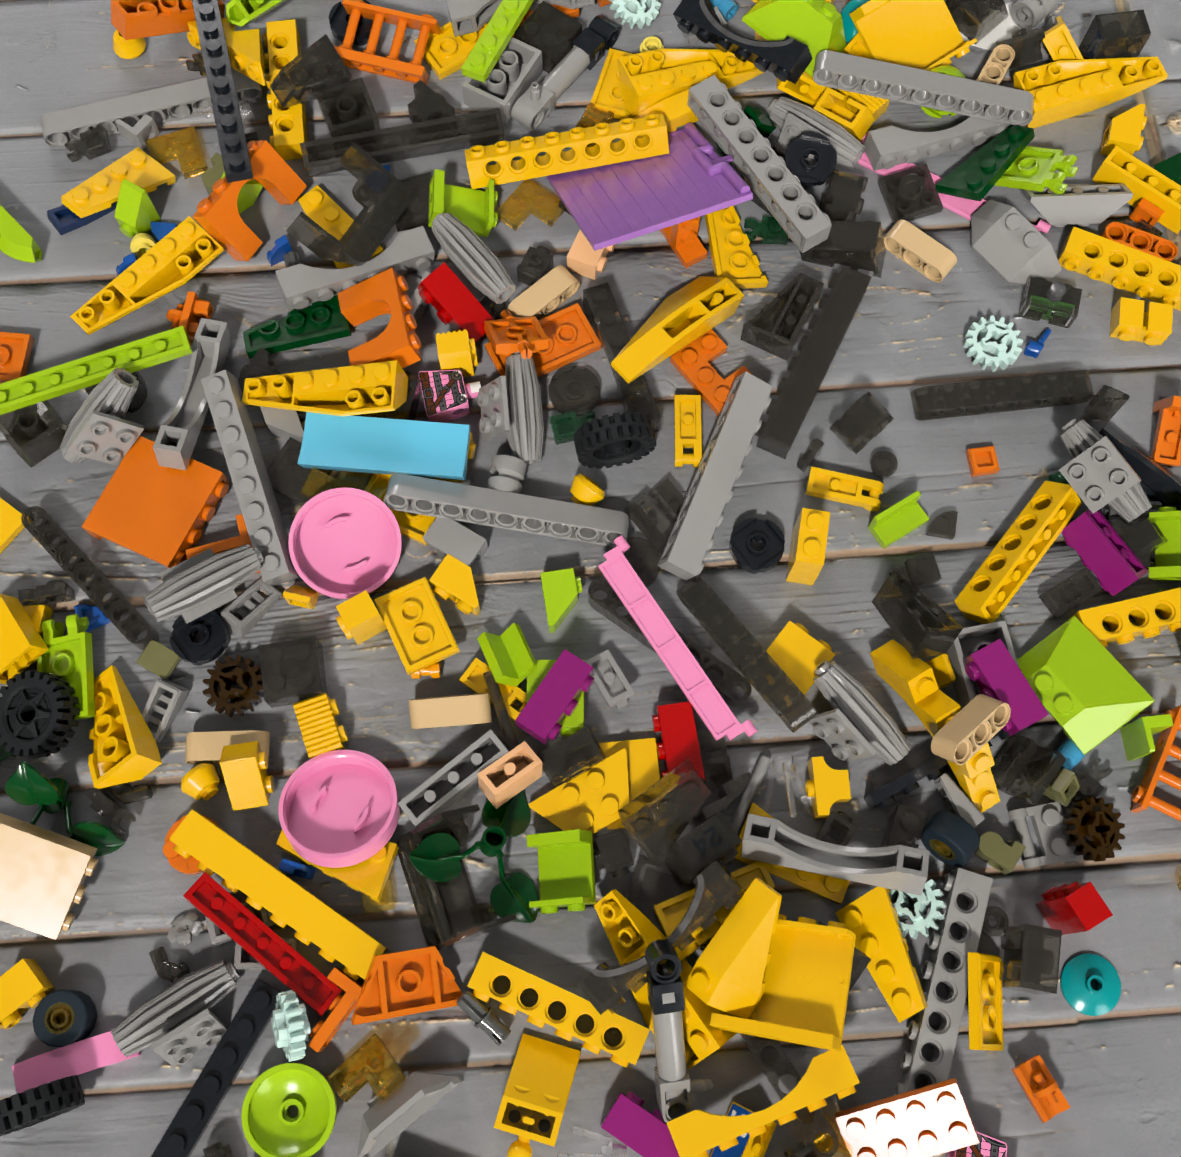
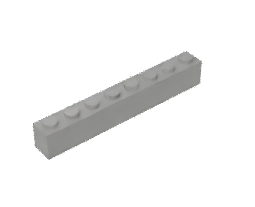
M226 369L202 378V386L252 547L256 546L264 559L260 563L262 567L260 573L263 582L278 586L299 578L300 576L290 558L289 539L246 404L242 402L243 393L239 380Z
M746 371L735 378L657 565L684 580L698 576L704 567V555L714 543L715 537L712 535L715 528L721 524L724 518L723 508L733 496L734 489H732L734 481L740 477L744 467L741 465L743 459L752 449V437L761 427L762 419L760 417L772 399L769 395L773 386Z

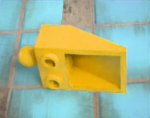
M523 1033L493 1127L518 1135V1139L509 1146L507 1157H532V1148L529 1145L530 1139L555 1147L581 1051ZM512 1110H518L521 1114V1118L517 1123H513L509 1119V1114ZM542 1119H547L550 1122L551 1127L547 1132L540 1131L538 1127Z

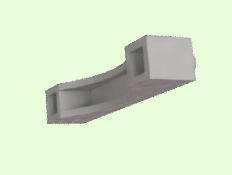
M446 0L454 36L479 31L485 23L491 20L502 0ZM534 0L533 3L559 5L572 10L594 5L595 0Z
M971 116L954 127L934 132H916L891 125L869 131L864 142L866 147L865 153L874 171L891 169L895 165L913 163L918 159L926 157H936L941 153L955 152L971 145H981L986 141L994 139L1010 125Z
M420 226L399 233L384 252L358 266L344 269H322L300 263L277 270L275 274L277 285L287 309H302L310 303L330 300L337 293L390 268H393L399 276H404L415 270H426L431 265H434L435 251L424 227Z
M205 318L200 320L193 339V353L191 354L189 370L182 394L170 417L161 424L153 445L159 466L187 470L209 408L201 379L222 371L232 344L227 322Z
M749 813L741 850L742 858L920 896L927 880L930 851L903 845L878 848L836 845L804 835L788 827L778 819Z

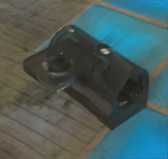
M587 726L536 754L542 761V768L554 787L563 782L568 783L579 775L591 770L593 765L605 759L592 730Z

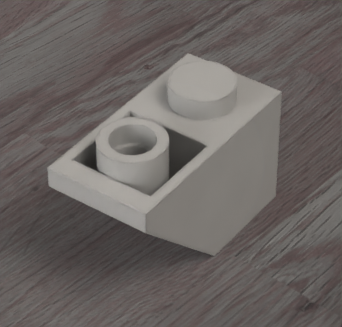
M260 406L264 420L272 435L297 445H302L305 420L301 421L299 414L303 413V411Z

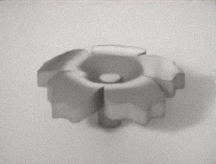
M190 912L185 917L181 915L171 922L172 927L168 931L167 938L171 943L177 940L179 944L186 946L192 943V935L198 936L200 932L204 931V924L200 921L197 913Z

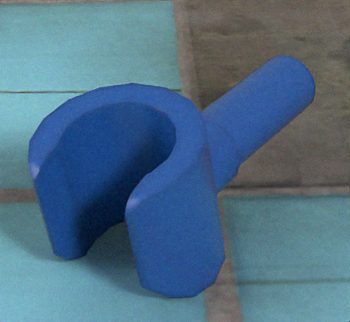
M1046 329L1037 342L1029 340L1024 355L1037 358L1044 347V342L1051 334V330Z

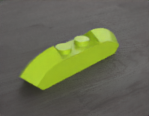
M231 0L226 4L227 22L240 27L246 26L287 0Z
M0 205V250L16 260L30 263L41 261L43 252L35 240Z

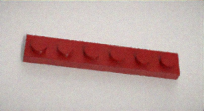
M206 872L183 895L189 903L287 988L295 991L296 995L320 1016L323 1015L334 999L342 992L340 988Z

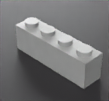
M490 729L397 804L420 831L478 784L479 772L509 751Z

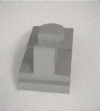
M609 649L585 661L593 667L592 677L595 678L594 683L608 707L611 708L616 705V708L620 709L628 705L627 699L634 696L635 692Z

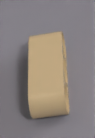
M1006 44L996 46L976 81L1001 85L1015 57L1014 49Z
M898 220L882 238L883 246L890 253L933 282H941L957 264V257L951 250L906 220Z
M559 265L516 297L507 309L511 311L514 317L536 316L537 320H540L571 298L578 291L580 282L563 265Z
M489 693L408 700L411 729L492 722Z
M984 694L977 695L934 735L931 742L932 753L955 764H965L1007 724L1011 714L1009 704Z
M248 730L187 733L185 763L191 765H199L201 763L220 765L223 746L259 741L261 752H266L269 762L270 732Z

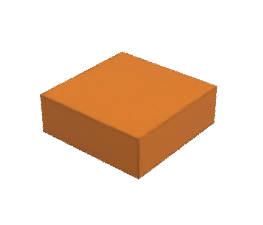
M1142 198L1129 216V219L1150 231L1165 211Z
M994 445L971 448L965 452L971 477L996 474L1000 471Z

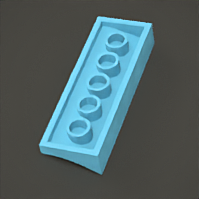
M306 412L303 440L297 464L303 468L389 475L406 474L418 477L466 481L471 426L466 424L363 416H335Z

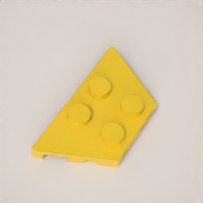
M621 749L528 804L529 807L563 831L582 829L592 831V835L630 814L628 753L626 749Z

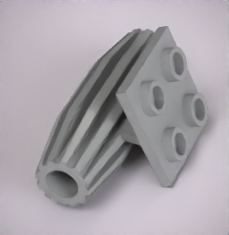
M782 96L779 99L775 98L768 108L769 118L782 130L775 153L783 159L789 144L801 137L802 134L809 132L819 133L827 137L833 149L835 148L836 163L853 169L865 151L866 147L843 126L810 106ZM809 154L808 158H803L808 165L818 162V160L814 159L813 154Z
M451 213L438 214L433 219L431 230L451 260L447 264L448 267L479 302L486 297H489L496 304L507 301L515 292L516 286L512 281V276L506 271L501 261L472 229Z
M514 352L506 358L505 376H499L479 389L477 395V403L481 408L479 429L483 434V441H489L507 432L512 456L523 460L527 465L537 464L541 462L544 435L541 388L533 356L530 359H527V357L523 359L520 352Z
M116 368L91 391L70 421L60 445L62 456L67 461L82 463L89 458L118 466L143 432V425L122 419L139 386V382L131 372L123 368Z
M1073 419L1061 428L1064 433L1060 437L1073 460L1060 468L1059 471L1093 514L1108 504L1129 523L1152 507L1139 483L1141 481L1140 477L1107 436L1103 437L1084 419L1079 422Z
M249 544L214 554L210 548L160 573L159 576L163 583L143 596V600L156 622L182 615L187 624L237 598L238 596L234 589L262 568L260 563L264 559L256 546L251 548Z
M825 660L815 668L814 672L816 675L813 680L832 710L811 716L807 721L813 727L814 733L819 738L824 739L832 748L831 751L835 757L845 763L872 757L876 754L888 765H893L908 754L911 746L897 723L860 680L836 661L829 663Z
M222 959L192 972L139 1005L111 1030L113 1039L122 1054L128 1057L151 1046V1049L175 1067L190 1061L194 1054L202 1048L210 1047L220 1041L222 1035L226 1033L227 1027L210 1010L238 986L236 979L240 977L238 970H235L233 962L225 963Z

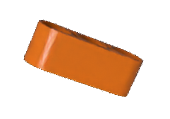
M1121 222L1109 223L1101 234V237L1170 262L1178 254L1177 246L1172 241Z

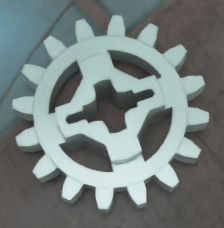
M609 0L612 2L609 7L610 10H616L614 18L621 17V24L624 25L628 22L631 29H633L635 24L638 25L639 29H642L644 24L650 26L659 14L661 3L658 0Z
M991 315L988 321L981 317L978 323H972L964 337L966 341L963 348L969 349L966 354L967 357L973 356L975 358L972 363L973 365L980 362L982 370H985L987 366H991L992 372H995L999 366L1002 370H1006L1009 364L1013 365L1017 357L1022 352L1020 346L1023 340L1017 339L1020 330L1013 331L1011 329L1014 325L1013 322L1006 325L1004 324V317L999 321H995L994 315ZM980 334V342L977 343V336ZM1006 345H1009L1008 353H1006V350L1008 349Z
M932 879L925 883L924 889L926 891L922 892L921 896L890 889L889 896L893 908H896L898 918L902 920L910 918L914 923L909 925L897 920L903 937L908 932L913 939H917L918 932L928 937L929 927L935 930L939 929L935 923L936 919H945V916L939 912V909L946 908V903L938 900L944 894L940 889H935L937 884ZM899 893L896 903H894L895 898ZM909 896L916 901L914 904L916 915L908 909L911 907ZM931 907V910H930L928 916L925 917L926 914H927L928 908Z
M289 990L278 993V996H276L277 1003H275L276 1010H273V1018H271L276 1047L283 1048V1053H285L288 1062L303 1059L306 1055L305 1041H309L308 1034H310V1023L307 1018L306 1007L303 1003L299 1004L295 991Z

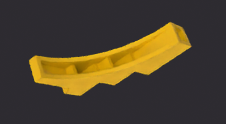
M894 639L870 653L877 675L888 683L907 703L931 734L932 738L961 710L960 704L939 690L932 667ZM988 742L963 765L947 760L963 793L981 813L1001 801L990 768L995 763Z

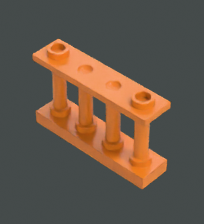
M343 0L342 4L347 13L350 14L343 44L339 47L330 46L328 55L334 65L427 86L429 76L422 65V60L429 34L440 35L441 33L437 19L428 14L419 16L367 4L363 0ZM360 17L373 20L367 47L363 52L352 49ZM383 22L397 25L390 53L386 58L375 54ZM406 28L420 30L413 59L409 63L398 59Z
M1181 705L1164 713V715L1171 714L1174 726L1161 731L1155 746V752L1152 753L1141 784L1134 789L1131 795L1133 804L1130 811L1138 813L1150 806L1181 822L1180 808L1153 795L1158 780L1181 791V778L1163 770L1168 755L1181 761V748L1173 745L1177 731H1181Z

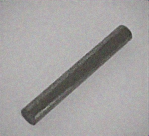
M488 671L483 673L508 751H511L519 744L499 684L496 683L492 672Z

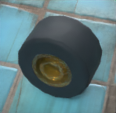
M937 811L925 825L920 835L923 845L933 856L945 864L954 867H962L967 864L980 845L979 835L971 824L962 817L948 811Z
M61 989L51 992L39 1002L34 1011L32 1021L34 1032L41 1042L51 1047H64L84 1040L95 1027L97 1018L96 1006L90 996L81 991Z

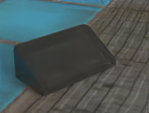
M1104 385L1085 407L1079 421L1084 419L1087 423L1108 422L1127 402L1130 396Z

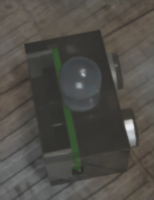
M1031 277L1023 289L1018 317L1035 321L1040 319L1047 320L1048 324L1069 329L1078 316L1082 289L1064 284L1061 281L1050 282L1043 278Z

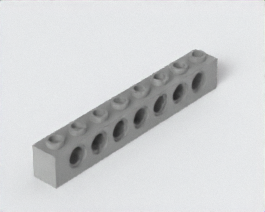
M713 75L689 88L688 107L726 156L733 155L734 160L731 161L801 253L827 240L832 226L829 216L826 213H822L816 205L814 197L804 190L799 178L789 171L784 159L775 153L769 140L760 134L755 122L745 115L740 103L734 101L730 96L725 84L720 83L716 76Z
M962 868L950 870V873H946L942 890L946 891L943 900L946 903V908L939 909V912L945 916V919H938L939 929L931 933L929 939V948L932 949L930 960L925 961L922 969V978L925 979L922 990L928 1007L918 1012L915 1021L912 1020L907 1033V1038L911 1039L908 1052L904 1051L902 1055L900 1069L903 1070L901 1083L897 1082L895 1085L893 1096L915 1090L914 1079L919 1074L924 1075L926 1078V1086L948 1080L968 992V952H977L993 878ZM959 894L967 899L968 906L966 910L960 909L957 905L956 899ZM952 923L957 924L961 929V936L958 940L954 939L950 934ZM946 952L950 953L954 958L952 969H947L943 964V956ZM939 982L945 984L948 991L947 996L943 1000L936 994V986ZM933 1012L937 1013L941 1020L940 1026L936 1030L930 1027L928 1021L929 1016ZM926 1043H929L934 1050L933 1057L928 1061L921 1054V1049Z

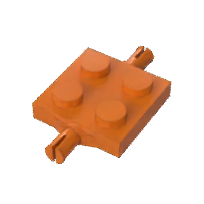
M507 309V312L505 310L501 312L502 319L484 321V331L496 354L507 356L512 355L514 352H520L523 359H526V357L530 359L533 353L548 349L549 339L536 316L514 317L511 311Z

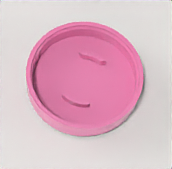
M355 488L330 489L306 502L293 520L288 542L292 564L303 581L318 593L340 600H348L365 590L370 595L384 586L398 566L402 548L400 528L391 510L376 496Z
M334 750L311 758L290 776L279 800V821L290 845L302 858L323 867H347L369 859L387 844L395 832L399 821L400 806L397 803L400 802L392 775L379 760L360 751Z

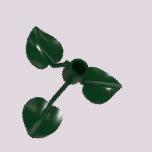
M22 761L16 771L9 777L5 785V791L11 799L22 805L30 806L37 803L39 806L30 824L35 825L43 811L55 814L59 810L64 809L66 832L71 835L69 838L98 848L95 856L110 854L124 845L126 839L119 837L113 830L99 822L82 821L75 824L74 828L72 827L70 814L72 802L67 800L71 787L67 781L60 778L49 780L26 761Z
M523 790L497 809L489 800L486 802L481 818L482 823L487 829H485L481 840L475 842L465 852L459 854L460 845L451 835L436 833L425 838L409 854V860L413 867L422 876L436 882H449L457 878L462 870L460 860L465 859L477 849H480L488 857L496 856L499 878L502 883L497 884L490 894V904L493 911L500 918L511 922L532 923L536 920L539 908H529L530 901H539L534 883L529 877L520 872L513 873L508 879L505 878L504 853L502 849L507 837H517L523 834L530 823V810Z

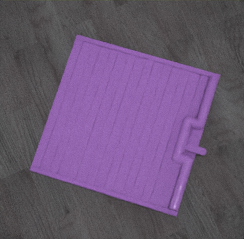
M691 122L687 123L685 128L667 133L669 154L546 176V179L594 251L752 200L753 193L746 182L728 163L734 160L733 155L720 158L714 151L713 145Z

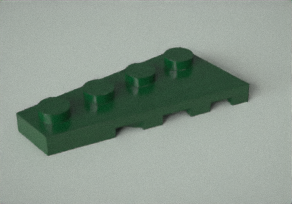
M1010 125L936 183V192L981 202L1035 137L1034 128Z
M338 295L333 296L327 301L311 303L312 306L301 311L294 309L288 312L285 318L278 321L271 319L244 331L243 337L248 358L352 336L349 321L340 311Z

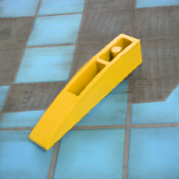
M657 49L618 57L617 60L621 96L631 116H636L652 105L677 93L686 91L713 75L716 76L720 83H724L727 89H730L765 73L757 69L753 63L749 61L742 62L729 51L724 53L717 49Z
M1158 56L1059 60L1015 72L1013 77L1014 89L1028 91L1034 96L1033 119L1023 127L1036 128L1115 103L1167 79L1168 74Z
M188 216L70 317L90 335L186 284L221 254L224 249Z
M700 276L665 298L610 365L629 384L734 315L744 294L727 277Z
M395 360L245 378L242 402L246 405L335 416L395 411L407 401L408 376L398 361Z
M616 889L610 891L594 905L621 967L644 958L646 948L653 941L667 940L664 934ZM662 959L658 962V964H663L667 962L668 959ZM685 959L681 962L682 971L680 976L684 989L685 1010L682 1011L686 1069L688 1070L722 1047L737 1033L710 1026L711 1014H721V1010L707 1005L684 986L693 969ZM645 964L640 968L624 973L646 1024L654 1034L652 1008L648 1000L646 972L650 970L648 965Z

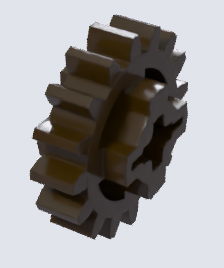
M228 655L225 658L226 663L222 664L217 660L215 661L217 669L207 670L211 678L203 679V683L209 688L202 692L206 697H211L207 703L211 707L216 706L215 711L219 714L225 711L228 717H232L234 711H236L242 717L244 716V709L248 708L253 712L255 709L252 704L254 702L262 703V699L258 695L259 693H265L267 689L260 684L267 680L264 675H259L262 669L259 665L254 666V661L251 658L244 662V658L241 655H237L235 661H233ZM251 677L253 681L252 689L249 687L248 683ZM226 682L239 684L243 690L230 688L231 686ZM218 683L220 684L221 688L219 693H217Z
M1086 797L1082 798V800L1074 801V808L1066 809L1070 818L1062 820L1064 824L1068 825V829L1062 831L1063 835H1069L1070 840L1066 843L1067 846H1075L1074 854L1076 856L1083 855V860L1105 861L1106 858L1115 857V850L1122 849L1118 840L1125 839V836L1120 833V829L1124 828L1125 824L1118 823L1117 819L1121 816L1120 812L1113 813L1114 805L1112 803L1104 804V798Z

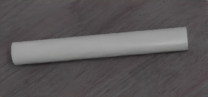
M763 755L760 756L725 834L736 838L771 762L770 758Z

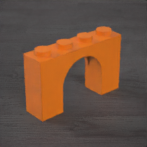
M252 140L247 143L254 176L253 180L259 182L279 204L293 205L307 185L266 140ZM225 176L213 185V191L208 198H204L199 202L196 207L197 211L192 217L235 261L248 262L263 243L243 222L237 207L238 194L241 188L252 179L227 183Z
M393 268L387 269L337 293L340 311L353 327L377 316L391 314L389 324L379 336L348 351L351 366L397 360L400 366L405 368L421 360L419 348L422 345L415 333L417 323L410 311L413 309V305L406 293L409 287L404 276H399Z

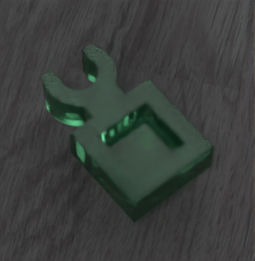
M762 216L761 223L754 219L745 220L744 228L753 230L751 232L745 231L749 241H753L758 237L761 238L762 244L787 245L788 235L774 217Z
M575 411L549 417L555 444L574 441V433L577 432L579 427H583V424L587 423L588 420L595 419V412H585L579 418H577Z

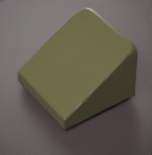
M151 640L137 659V664L158 677L167 680L181 658L174 651L155 640Z

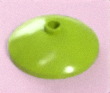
M284 1063L274 1066L263 1072L247 1091L241 1114L244 1135L253 1150L261 1157H311L324 1146L332 1134L337 1116L336 1097L329 1081L315 1068L302 1063ZM291 1105H296L299 1109L296 1117H292L289 1114Z

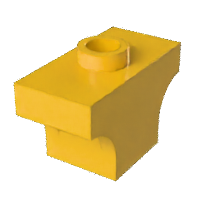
M823 756L811 757L807 762L809 780L805 781L806 796L811 797L813 819H825L830 815V808L833 804L846 803L851 799L848 770L830 768L825 763Z

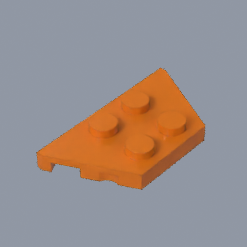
M435 946L374 955L353 1012L351 1023L357 1025L458 1006L456 1002L463 993L454 979L456 978L451 970L443 963V958Z

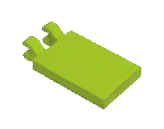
M1027 146L994 186L1043 192L1045 187H1048L1056 194H1063L1068 187L1067 184H1062L1066 177H1074L1078 171V167H1072L1077 161V156H1064L1063 150Z
M78 614L66 616L68 635L62 636L65 632L64 622L55 623L54 619L42 621L43 640L48 650L37 659V671L62 677L61 679H65L70 683L68 686L74 688L75 693L72 696L78 697L79 703L74 705V707L80 708V715H74L75 720L95 717L92 633L85 632L89 627L88 617L79 618Z

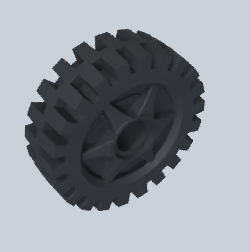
M618 412L613 413V416L610 417L604 415L600 420L595 418L591 420L592 423L587 422L583 424V427H579L577 432L574 433V443L579 463H582L583 466H588V468L596 467V469H601L604 466L611 468L613 465L622 466V463L630 464L633 463L632 460L638 461L642 459V456L649 455V452H652L657 445L650 417L643 413L639 414V412L632 414L624 412L622 415Z
M26 671L6 681L8 687L2 686L0 688V693L2 694V697H0V746L5 747L4 750L17 756L41 758L61 751L60 747H65L69 743L66 738H73L75 734L71 727H78L79 720H75L74 715H80V708L74 707V705L79 703L78 697L72 696L75 690L73 687L68 686L70 683L67 680L46 672Z
M78 1075L45 1083L0 1100V1136L33 1126L84 1105L85 1100Z

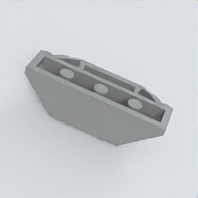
M1124 183L1067 184L1068 187L1063 194H1056L1048 187H1045L1043 192L1023 189L1024 194L1050 225L1055 227H1065L1067 224L1090 226L1091 224L1102 223L1131 200L1133 193Z
M990 199L971 216V248L1007 284L1032 286L1033 284L1035 287L1043 288L1061 272L1062 268L1050 241L1013 206Z
M405 1071L392 1082L395 1087L386 1096L381 1091L367 1103L370 1109L363 1114L357 1157H374L463 1081L460 1075L415 1071L411 1075L408 1071Z

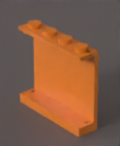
M139 436L122 459L83 523L82 528L90 536L98 540L105 538L170 569L187 560L185 550L192 548L201 539L202 529L206 522L213 518L216 510L215 507L220 498H224L227 494L230 482L223 472L190 458L187 470L159 466L153 450L155 442Z

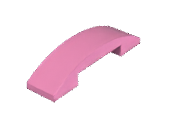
M112 1031L12 1065L17 1093H22L25 1090L36 1088L45 1083L73 1075L79 1076L140 1056L141 1054L139 1051L128 1057L124 1056L113 1039Z

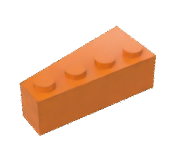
M111 0V23L125 40L189 31L188 22L196 21L192 0ZM218 0L221 18H224L225 4L222 0Z

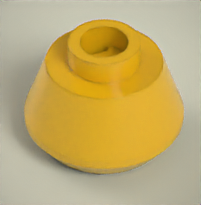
M117 30L114 32L113 50L117 56L130 60L138 58L146 48L145 38L125 40Z
M583 473L574 476L570 492L573 494L571 497L573 502L593 506L604 499L605 491L595 481Z
M201 763L192 768L181 780V791L196 800L204 799L206 801L212 798L218 792V785L220 784L216 767L210 763Z

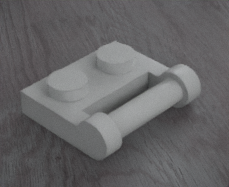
M1052 802L1008 811L1010 820H1014L1020 843L1026 846L1023 851L1025 860L1022 861L1024 869L1077 859L1073 846H1067L1066 844L1070 840L1069 835H1063L1062 832L1068 828L1062 822L1064 815L1060 803ZM1027 817H1031L1042 857L1036 856L1025 819Z

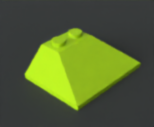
M759 0L742 18L744 23L767 41H780L789 36L806 44L811 53L812 61L805 69V72L812 77L816 56L819 52L830 50L842 53L847 46L842 14L836 10L833 4L824 0Z
M1075 615L1017 659L1019 669L1044 708L1063 728L1065 735L1083 755H1086L1155 702Z

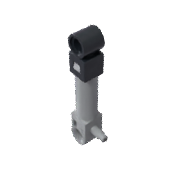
M600 15L596 16L589 26L571 43V50L540 83L532 82L529 89L518 98L512 108L511 117L528 129L536 130L555 109V102L586 68L591 70L605 55V49L609 50V48L614 46L619 37L620 28Z
M656 940L649 944L645 950V959L650 970L646 972L648 1000L652 1008L657 1067H654L656 1098L664 1121L669 1122L693 1111L692 1093L713 1089L714 1084L712 1079L690 1080L686 1069L682 1011L685 1010L683 981L680 976L682 965L674 946L669 941ZM668 959L667 962L663 964H658L660 960Z

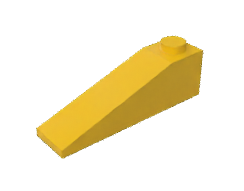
M111 665L94 679V728L89 730V739L93 740V753L88 755V766L94 788L97 789L141 780L162 764L155 738L117 668Z
M755 878L696 961L684 986L707 1005L739 1018L750 1019L764 993L765 982H763L766 965L770 962L771 954L768 952L771 936L776 931L782 895L760 878Z

